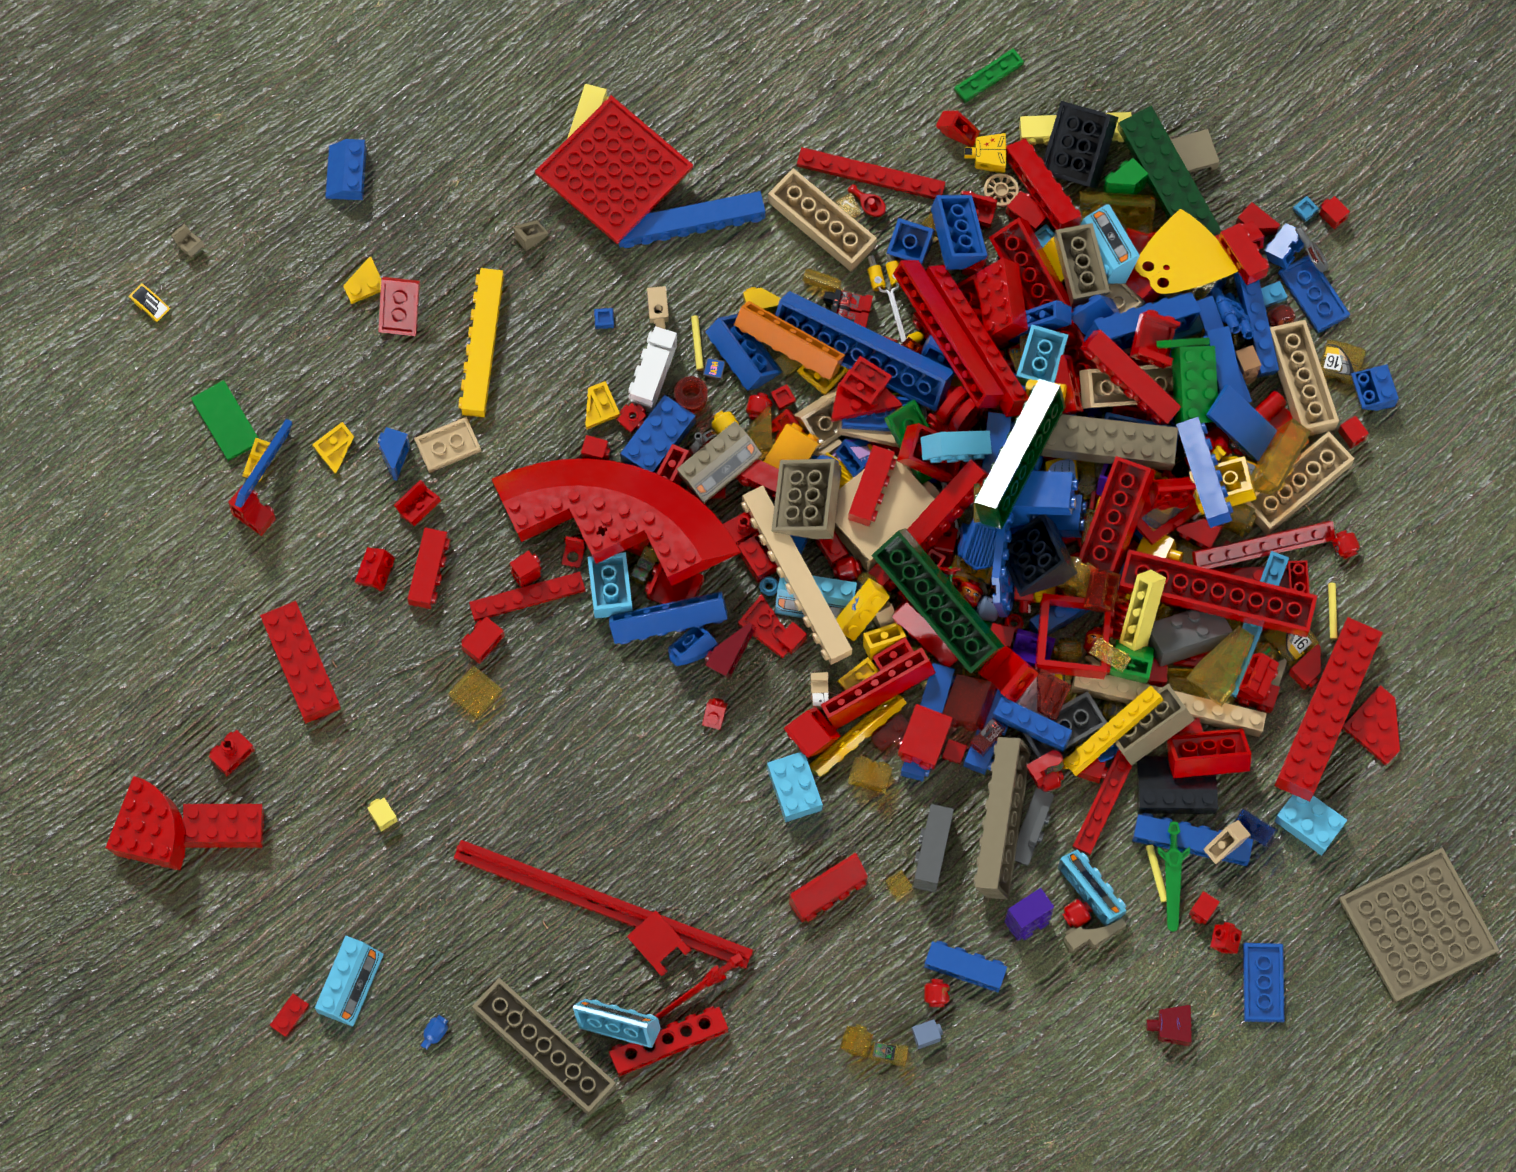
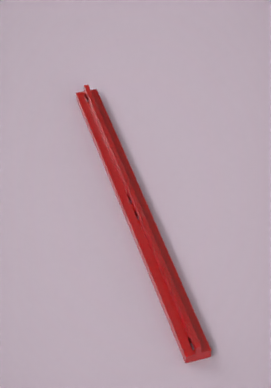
M463 840L460 841L456 848L457 851L454 859L635 928L653 913L652 911ZM662 916L691 949L728 963L732 956L739 953L742 958H745L739 967L747 968L753 953L752 949Z

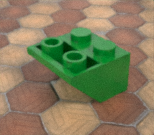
M1134 158L1130 161L1126 160L1119 166V170L1107 175L1102 195L1105 198L1132 199L1145 188L1148 173Z
M1116 639L1108 675L1147 684L1153 663L1154 648L1146 646L1133 651L1119 643V640Z

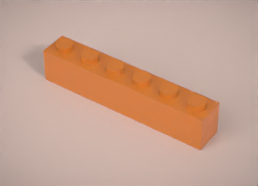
M750 301L741 306L734 326L738 327L741 332L752 335L757 341L768 344L773 350L784 353L789 359L798 361L805 368L819 373L823 378L832 379L838 374L845 357L843 353Z

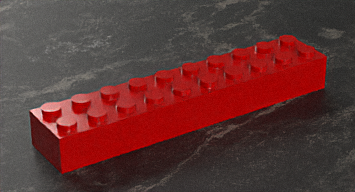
M1019 217L989 237L1000 259L1004 257L1019 264L1024 303L1027 310L1056 300L1071 306L1068 294L1028 220ZM1072 319L1071 325L1054 330L1068 335L1064 354L1071 356L1076 378H1080L1079 371L1098 369L1097 364L1093 360H1089L1083 355L1084 352L1080 347L1084 343L1085 335Z
M1128 549L1118 592L1132 595L1137 574L1153 570L1166 577L1160 602L1305 638L1308 636L1318 595Z
M1347 617L1274 784L1275 787L1309 802L1311 801L1383 632Z

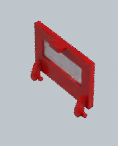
M1164 470V473L1161 474V477L1166 476L1168 479L1176 478L1171 473L1172 471ZM1148 493L1136 529L1153 545L1200 512L1195 498H1192L1190 506L1179 509L1175 507L1159 510L1152 509Z

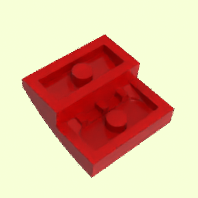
M859 356L839 385L872 405L887 386L892 375Z

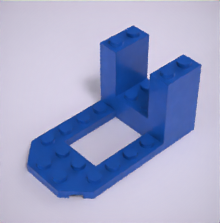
M1032 471L1003 528H997L992 585H996V594H993V604L1000 617H1008L1014 604L1015 584L1007 566L1005 567V562L1009 559L1007 545L1008 542H1011L1012 534L1039 514H1045L1056 524L1061 537L1082 538V531L1086 529L1084 513L1088 511V503L1085 502L1083 495H1074L1075 491L1078 490V479H1075L1073 472Z

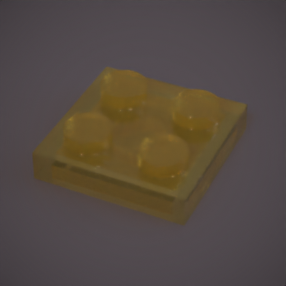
M473 666L448 693V696L478 720L500 696L503 689Z

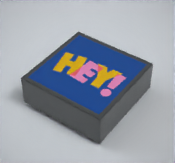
M707 357L703 377L721 381L726 361Z

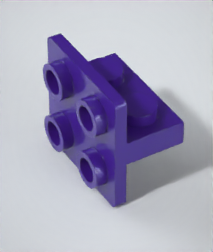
M1018 628L1012 650L1030 666L1035 667L1038 634ZM1048 636L1045 660H1050L1055 643V638Z

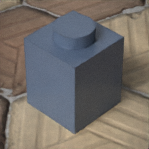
M934 1019L913 1026L911 1029L918 1049L940 1042L941 1035H943L940 1024H936Z

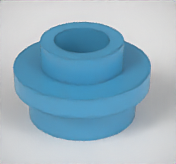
M765 577L760 582L761 592L767 596L776 594L779 585L778 581L773 577ZM771 584L773 588L769 590L766 588V585Z

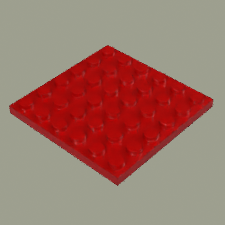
M611 95L535 170V174L618 244L693 169V164Z

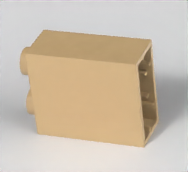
M896 462L894 470L890 469L888 476L891 477L889 485L883 488L882 493L885 495L882 504H878L876 507L878 515L875 522L871 521L870 527L848 520V513L864 470L839 489L834 530L843 545L857 560H860L861 565L868 572L877 563L871 555L898 530L908 529L940 494L929 481L922 485L914 477L910 467L900 462Z

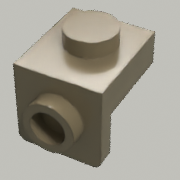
M185 224L171 235L178 248L190 257L204 246L203 241L194 235Z

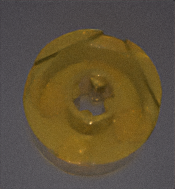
M1071 556L1078 573L1064 584L1058 585V587L1063 591L1064 596L1088 598L1097 582L1099 573L1089 562L1085 565L1081 562V558Z

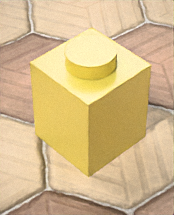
M378 798L370 803L368 811L380 831L398 822L396 815L385 798L381 800Z

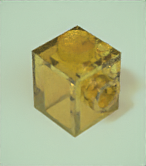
M856 1024L855 1027L847 1026L840 1049L853 1056L866 1057L873 1034L869 1033L867 1028L862 1025Z

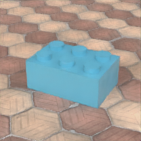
M1031 325L1016 375L1021 386L1025 387L1030 379H1041L1055 383L1060 357L1064 354L1068 340L1067 334Z
M990 431L939 432L921 437L922 459L930 460V463H940L946 460L947 463L958 462V460L969 462L970 459L973 461L985 459L984 455L992 454Z
M626 552L618 553L597 564L592 556L588 557L594 617L604 618L633 611Z
M799 752L767 763V771L785 822L822 811L823 804L806 755Z
M1292 795L1274 822L1322 856L1344 827L1347 819L1315 796L1309 802L1296 795Z

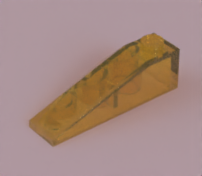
M1240 626L1233 630L1188 675L1186 679L1191 686L1222 707L1235 689L1236 679L1241 673V666L1248 655L1254 635Z

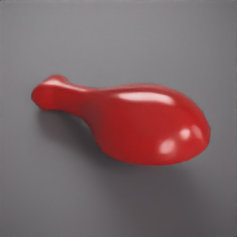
M854 184L848 188V193L854 194L860 200L861 207L866 214L872 217H881L885 214V203L878 195L862 193Z

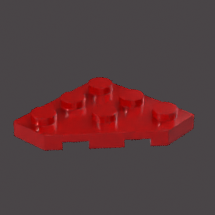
M1380 685L1345 723L1342 729L1387 766L1399 753L1400 745L1395 697Z

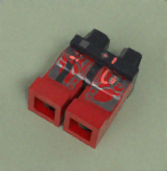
M836 289L835 293L825 291L823 303L832 305L830 311L866 328L873 296H862Z

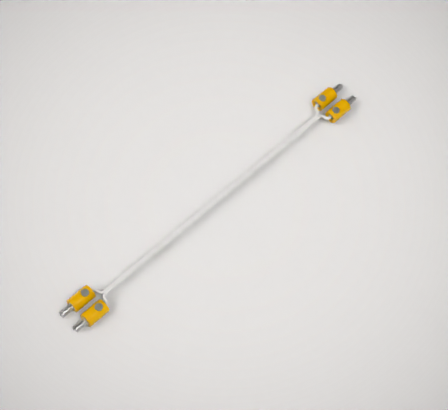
M886 252L888 263L885 265L891 286L895 287L890 293L888 290H883L886 288V283L881 266L876 265L875 258L871 255L868 257L870 267L867 271L873 291L888 293L901 342L905 347L906 336L893 293L900 286L893 275L899 261H895L894 257ZM919 403L920 410L926 420L928 416L926 408ZM941 482L943 489L947 486L946 482ZM956 519V520L954 521V522H955V528L958 529L956 539H957V542H958V544H959V542H960V529H959V525H958V522H957V519ZM961 557L952 567L961 568L962 571H956L953 577L969 582L964 563H959L963 560ZM970 567L973 580L980 584L979 587L983 590V595L988 594L985 584L988 582L986 570H974Z

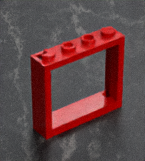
M1043 593L1040 601L1035 670L1044 673L1104 679L1106 672H1110L1111 662L1107 661L1112 651V644H1109V637L1112 638L1113 626H1110V620L1114 619L1115 608H1111L1112 601ZM1049 605L1104 612L1100 666L1045 660Z

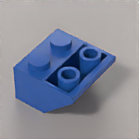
M1097 294L1089 298V302L1085 305L1075 307L1073 309L1074 312L1071 313V319L1086 336L1095 319L1110 317L1112 314L1119 312L1113 299Z
M1387 364L1351 373L1362 409L1379 411L1396 406L1399 398Z

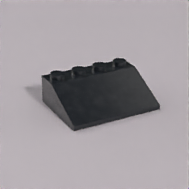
M1061 101L1043 159L1046 168L1052 172L1054 177L1097 189L1119 117Z
M1039 514L1011 535V542H1008L1007 545L1009 559L1006 560L1005 564L1021 597L1062 585L1078 573L1056 524L1047 515Z
M1144 756L1136 762L1138 814H1216L1218 809L1216 774L1173 778L1168 756Z

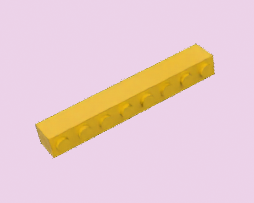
M481 268L480 274L476 275L475 285L478 286V291L474 292L473 303H476L475 309L471 310L473 327H469L468 338H471V342L466 346L468 362H464L463 368L466 378L465 380L462 379L461 391L464 392L463 397L459 398L458 408L462 410V415L485 417L504 281L503 270Z

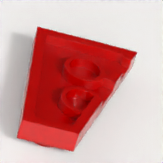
M761 594L738 621V625L742 628L748 623L753 624L756 627L753 637L783 659L789 652V649L778 640V637L785 630V627L778 620L774 611Z

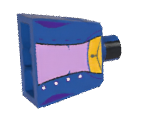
M845 439L835 453L851 475L855 477L865 469L873 446L867 440Z

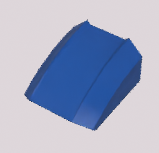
M691 627L669 646V659L675 666L689 664L706 657L708 652L713 651L719 644L703 627Z

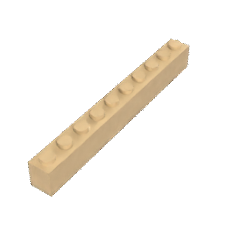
M764 486L742 495L741 506L745 513H749L753 529H758L760 533L758 535L759 540L763 546H767L769 550L767 554L771 562L775 561L778 566L776 570L779 577H784L787 583L785 584L786 590L789 595L793 594L797 610L803 612L805 616L803 621L807 628L811 627L815 643L820 644L823 649L821 654L824 660H829L832 665L852 655L850 644L791 536L771 531L774 505Z
M1105 675L1104 679L1074 676L1071 692L1083 694L1088 691L1091 697L1128 705L1150 685L1111 675ZM1152 686L1156 691L1162 689L1160 687ZM1174 691L1194 719L1199 718L1202 724L1227 730L1243 728L1245 734L1260 737L1263 732L1267 713Z

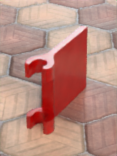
M656 910L626 936L660 976L668 972L661 961L678 947L684 955H687L692 950Z

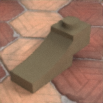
M1122 918L1115 923L1097 929H1083L1081 926L1076 929L1073 927L1065 933L1066 936L1063 942L1072 954L1087 944L1093 950L1123 931L1127 924Z

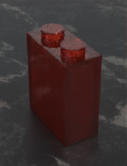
M957 674L943 714L953 718L951 727L957 728L962 726L971 732H975V730L982 731L998 689L990 681Z

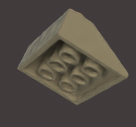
M835 459L780 460L772 532L811 539H833L842 469Z

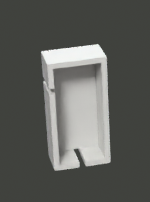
M656 326L653 332H649L647 349L644 348L641 354V366L637 365L634 374L636 376L635 382H631L628 390L631 403L635 406L638 403L649 413L655 408L677 348V333Z

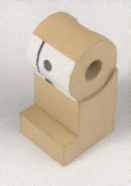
M828 672L811 673L813 708L817 707L818 710H823L821 704L829 700Z

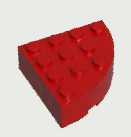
M133 776L105 848L119 857L180 871L186 848L184 845L186 833L182 815L176 804L165 793L148 781Z

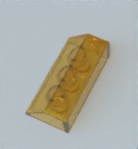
M1080 191L1078 210L1082 216L1080 224L1083 218L1109 204L1125 232L1127 228L1146 234L1152 233L1155 211L1154 196Z
M1294 418L1276 429L1275 436L1252 471L1251 478L1255 492L1269 495L1276 491L1280 492L1286 484V477L1294 470L1293 464L1302 455L1300 453L1301 449L1308 444V436L1311 431Z

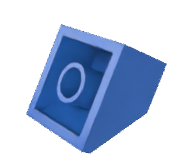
M898 218L887 254L905 260H919L922 265L931 249L936 231L932 228Z
M386 427L384 433L381 432L378 438L379 449L393 479L397 481L410 448L408 434Z

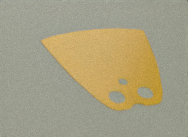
M1179 209L1155 233L1135 264L1136 271L1141 276L1148 278L1150 286L1160 294L1175 293L1200 287L1238 272V269L1216 237L1198 220L1182 209ZM1146 261L1152 262L1154 269L1152 271H1145L1142 268L1143 263ZM1168 265L1170 269L1163 270V266ZM1159 278H1166L1169 281V285L1162 288L1158 286L1157 281Z

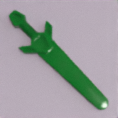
M1170 822L1167 830L1171 835V848L1164 852L1158 846V854L1165 860L1167 927L1172 932L1176 931L1179 927L1182 861L1190 854V846L1182 853L1177 848V835L1181 832L1178 822Z

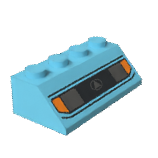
M1106 204L1083 218L1080 225L1093 223L1108 284H1125L1140 255L1111 206Z
M813 576L836 619L855 596L857 583ZM784 577L780 578L774 613L798 618L805 617L802 611L797 610L793 594L789 595L785 587L787 583Z
M1077 849L1063 856L1060 859L1058 869L1081 898L1089 904L1093 913L1104 926L1115 923L1125 915V903L1122 899L1115 897L1113 888L1110 884L1103 882L1100 872L1095 867L1092 868L1088 863L1089 859L1083 852L1080 853Z
M345 936L316 1003V1012L353 1027L384 954L364 942Z
M584 999L573 1007L579 1029L652 1048L661 1029L659 1020L654 1015L641 1014L632 1009H622L613 1004H603L598 1000Z

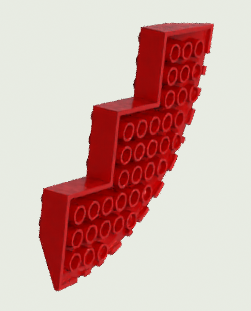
M589 458L560 459L525 466L492 478L493 484L521 542L574 518L597 564L648 539L671 586L741 553L729 531L717 516L697 497L669 479L634 465Z

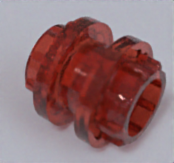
M688 376L682 378L675 386L674 395L676 403L693 414L704 409L708 400V390L706 384L700 378ZM695 393L697 394V396L689 398L686 397L685 394Z

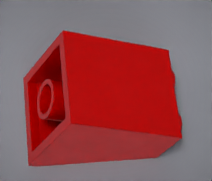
M916 704L898 751L900 759L907 763H917L919 767L925 770H934L951 729L953 718Z

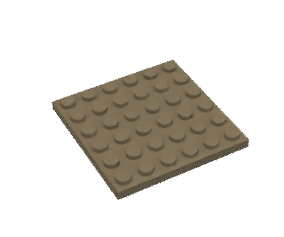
M1443 847L1339 898L1341 905L1395 1003L1500 951Z

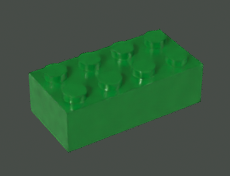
M1215 346L1171 348V358H1173V399L1181 406L1174 415L1175 425L1199 417L1201 423H1214L1206 414L1218 397Z

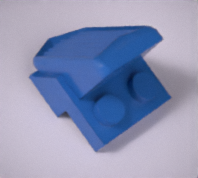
M978 517L973 518L969 525L962 523L960 527L958 556L962 557L972 569L980 570L993 567L997 528L982 524Z

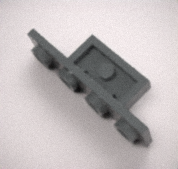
M1038 788L1035 790L1018 836L1015 862L1026 866L1029 865L1037 842L1041 843L1045 833L1041 831L1043 825H1048L1051 817L1048 811L1054 794L1044 792Z

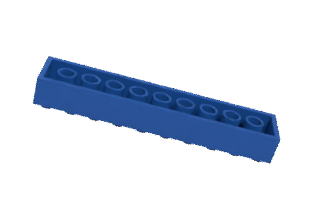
M791 291L779 300L775 316L843 353L845 357L841 364L842 366L851 369L859 356L892 375L891 380L886 386L887 388L915 400L934 411H937L946 400L955 373L954 370Z

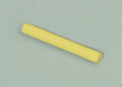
M692 316L696 370L702 371L704 370L699 317Z
M1328 583L1330 640H1337L1336 583Z
M1148 845L1146 846L1160 900L1163 903L1166 902L1165 885L1154 846Z

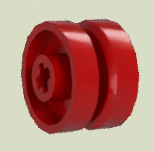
M959 386L941 405L936 419L943 425L950 423L949 430L952 432L965 431L974 421L981 408H977L972 398H969L970 395L963 386Z

